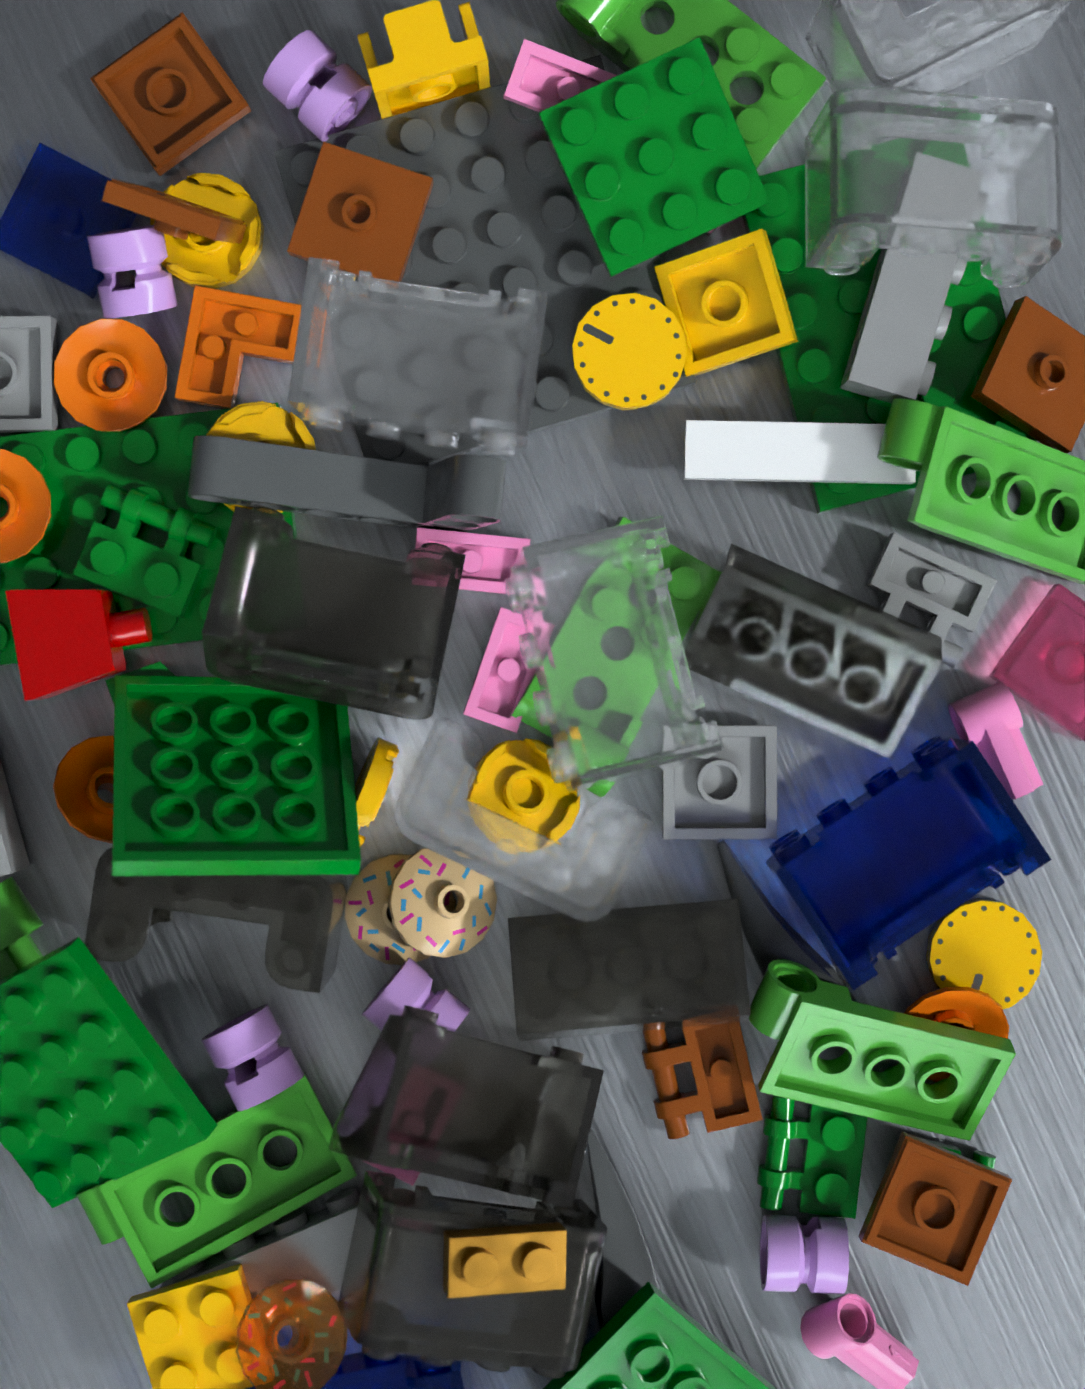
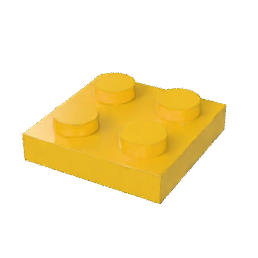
M761 228L654 267L665 306L675 314L685 333L687 358L684 364V371L687 377L691 375L697 376L798 342L768 235L764 229Z
M242 1264L131 1296L127 1302L153 1389H247L272 1381L274 1376L271 1367L272 1362L258 1317H246V1313L256 1312ZM249 1323L250 1338L246 1339V1324ZM248 1347H251L258 1353L257 1358L247 1351ZM257 1361L258 1366L246 1372L245 1367ZM256 1372L265 1378L264 1382L255 1377Z

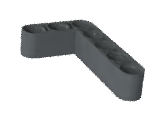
M195 436L193 438L188 497L208 502L397 527L467 532L501 521L506 461L490 456L461 454L451 456L430 466H422L226 437Z

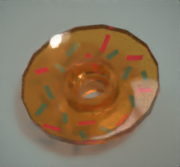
M283 1279L263 1288L246 1306L237 1327L236 1355L242 1374L256 1389H321L337 1372L346 1351L347 1323L341 1305L327 1288L307 1279ZM289 1325L292 1329L291 1341L281 1347L278 1344L277 1335L282 1327Z

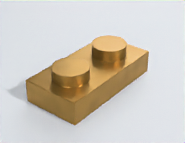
M560 1222L445 1230L443 1249L444 1293L448 1298L566 1289V1228Z

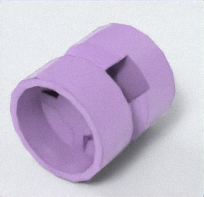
M306 30L289 41L277 54L264 75L263 86L286 109L299 108V121L323 143V141L326 142L329 139L327 135L344 131L356 119L368 102L372 87L349 64L336 65V52L313 30Z
M154 225L120 229L87 236L93 269L104 274V280L97 285L104 318L141 315L170 309L178 305L172 274L162 270L161 263L168 257L164 233L153 229ZM130 270L136 271V278L130 273Z
M409 957L377 993L362 1015L380 1031L384 1030L386 1033H391L399 1030L401 1032L399 1047L420 1065L424 1066L453 1035L469 1013L470 1008L447 988L435 993L431 991L433 979L428 976L429 973Z
M268 1004L257 1007L231 1020L201 1040L215 1068L227 1070L228 1076L224 1081V1085L238 1111L249 1109L274 1097L304 1076L291 1048L279 1046L277 1040L282 1031Z
M763 1216L759 1249L760 1280L763 1291L795 1292L800 1284H807L811 1293H845L849 1274V1240L844 1218L812 1217L807 1225H801L796 1216Z

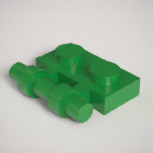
M109 484L103 493L101 505L119 512L120 519L116 529L96 521L93 522L73 575L179 618H184L205 566L185 558V552L190 541L210 548L216 536L217 527L198 520V513L184 507H180L176 511L150 500L149 493L133 487L130 491H126ZM142 522L169 532L164 549L136 538Z
M773 1095L771 1114L765 1115L763 1134L768 1136L765 1164L759 1165L757 1184L762 1186L760 1207L773 1211L782 1210L784 1190L791 1188L799 1189L797 1198L799 1212L856 1219L868 1117L813 1104L808 1106L807 1118L793 1116L795 1100ZM790 1139H805L801 1167L787 1166Z

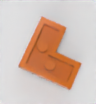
M195 285L174 398L188 403L232 409L236 403L244 355L300 366L309 308L305 305Z

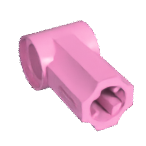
M1000 681L948 704V711L954 728L964 746L968 750L973 751L981 774L995 803L1000 804L1020 798L1044 785L1019 729L1023 727V720L1018 705L1004 682Z
M846 1294L805 1311L801 1319L800 1329L802 1339L813 1355L821 1359L837 1357L877 1389H904L915 1378L919 1360L913 1356V1352L876 1323L875 1314L870 1304L863 1297L857 1294Z

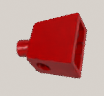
M97 589L5 591L25 701L48 699L121 673L126 670L123 646L152 641V626L147 609L139 608L116 612L114 596L111 591Z

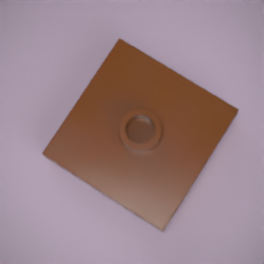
M183 12L90 78L159 176L252 111Z
M323 141L287 249L288 254L398 291L434 184L433 178Z
M113 178L111 181L107 180L102 197L104 202L155 219L153 229L187 240L189 232L216 241L241 244L247 226L243 220L143 185Z
M1024 296L1015 300L971 397L1040 443L1064 453L1072 452L1085 422V336L1029 297Z
M902 1131L858 1237L865 1244L968 1286L1012 1179L1008 1174Z

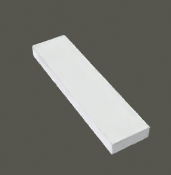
M686 420L684 423L683 480L913 484L916 481V471L897 467L877 458L886 424Z

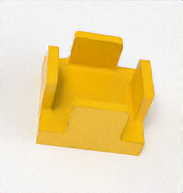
M431 0L387 13L383 20L393 56V61L378 66L368 32L357 35L382 119L491 87L488 57L482 37L478 33L470 2L458 5L460 24L465 40L461 42H453L451 40L442 6L438 0Z

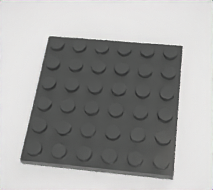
M600 55L580 60L605 70ZM508 82L327 135L329 138L326 141L327 143L432 177L434 181L398 291L306 261L362 453L366 458L423 466L454 455H460L616 409L601 404L586 392L574 370L572 344L578 323L593 305L612 295L637 293L657 299L665 306L654 268L662 264L659 255L612 277L609 276L540 121L539 112L504 99ZM318 138L274 151L295 225L323 144ZM683 368L680 380L670 392L694 386L696 383L695 376L687 377Z

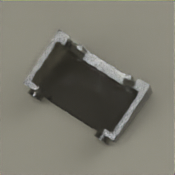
M235 506L202 631L207 670L218 678L246 686L415 720L431 717L436 702L466 555L455 553L451 548L443 544L425 543L421 545V548L409 551L406 562L297 540L293 539V529L284 520V516L279 511L263 506L253 507L252 509Z
M404 1005L402 1016L390 1014L334 1125L328 1150L374 1164L414 1170L496 1189L509 1194L542 1200L545 1203L572 1209L604 1070L582 1065L585 1054L577 1051L551 1046L549 1056H544L448 1031L447 1028L436 1025L439 1014L432 1011Z

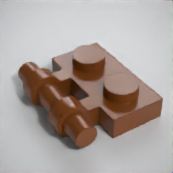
M735 1006L681 1018L680 1022L685 1041L668 1043L663 1023L651 1024L642 1028L646 1049L642 1051L645 1069L652 1070L658 1098L653 1103L657 1118L664 1120L668 1139H679L688 1136L690 1132L686 1115L700 1111L703 1114L707 1133L763 1120ZM690 1061L697 1090L685 1093L680 1092L674 1065Z

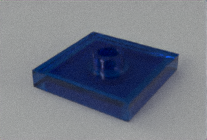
M39 143L0 219V251L94 299L98 291L97 285L104 280V274L93 269L87 236L130 228L137 213L102 201L107 180L111 181L112 179Z

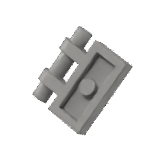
M893 532L889 535L867 583V586L887 594L880 609L860 600L852 613L850 621L869 629L868 635L882 642L889 638L915 650L914 656L931 664L934 660H937L954 668L962 655L963 648L945 640L951 625H954L967 632H974L997 580ZM905 603L932 615L926 630L898 618Z

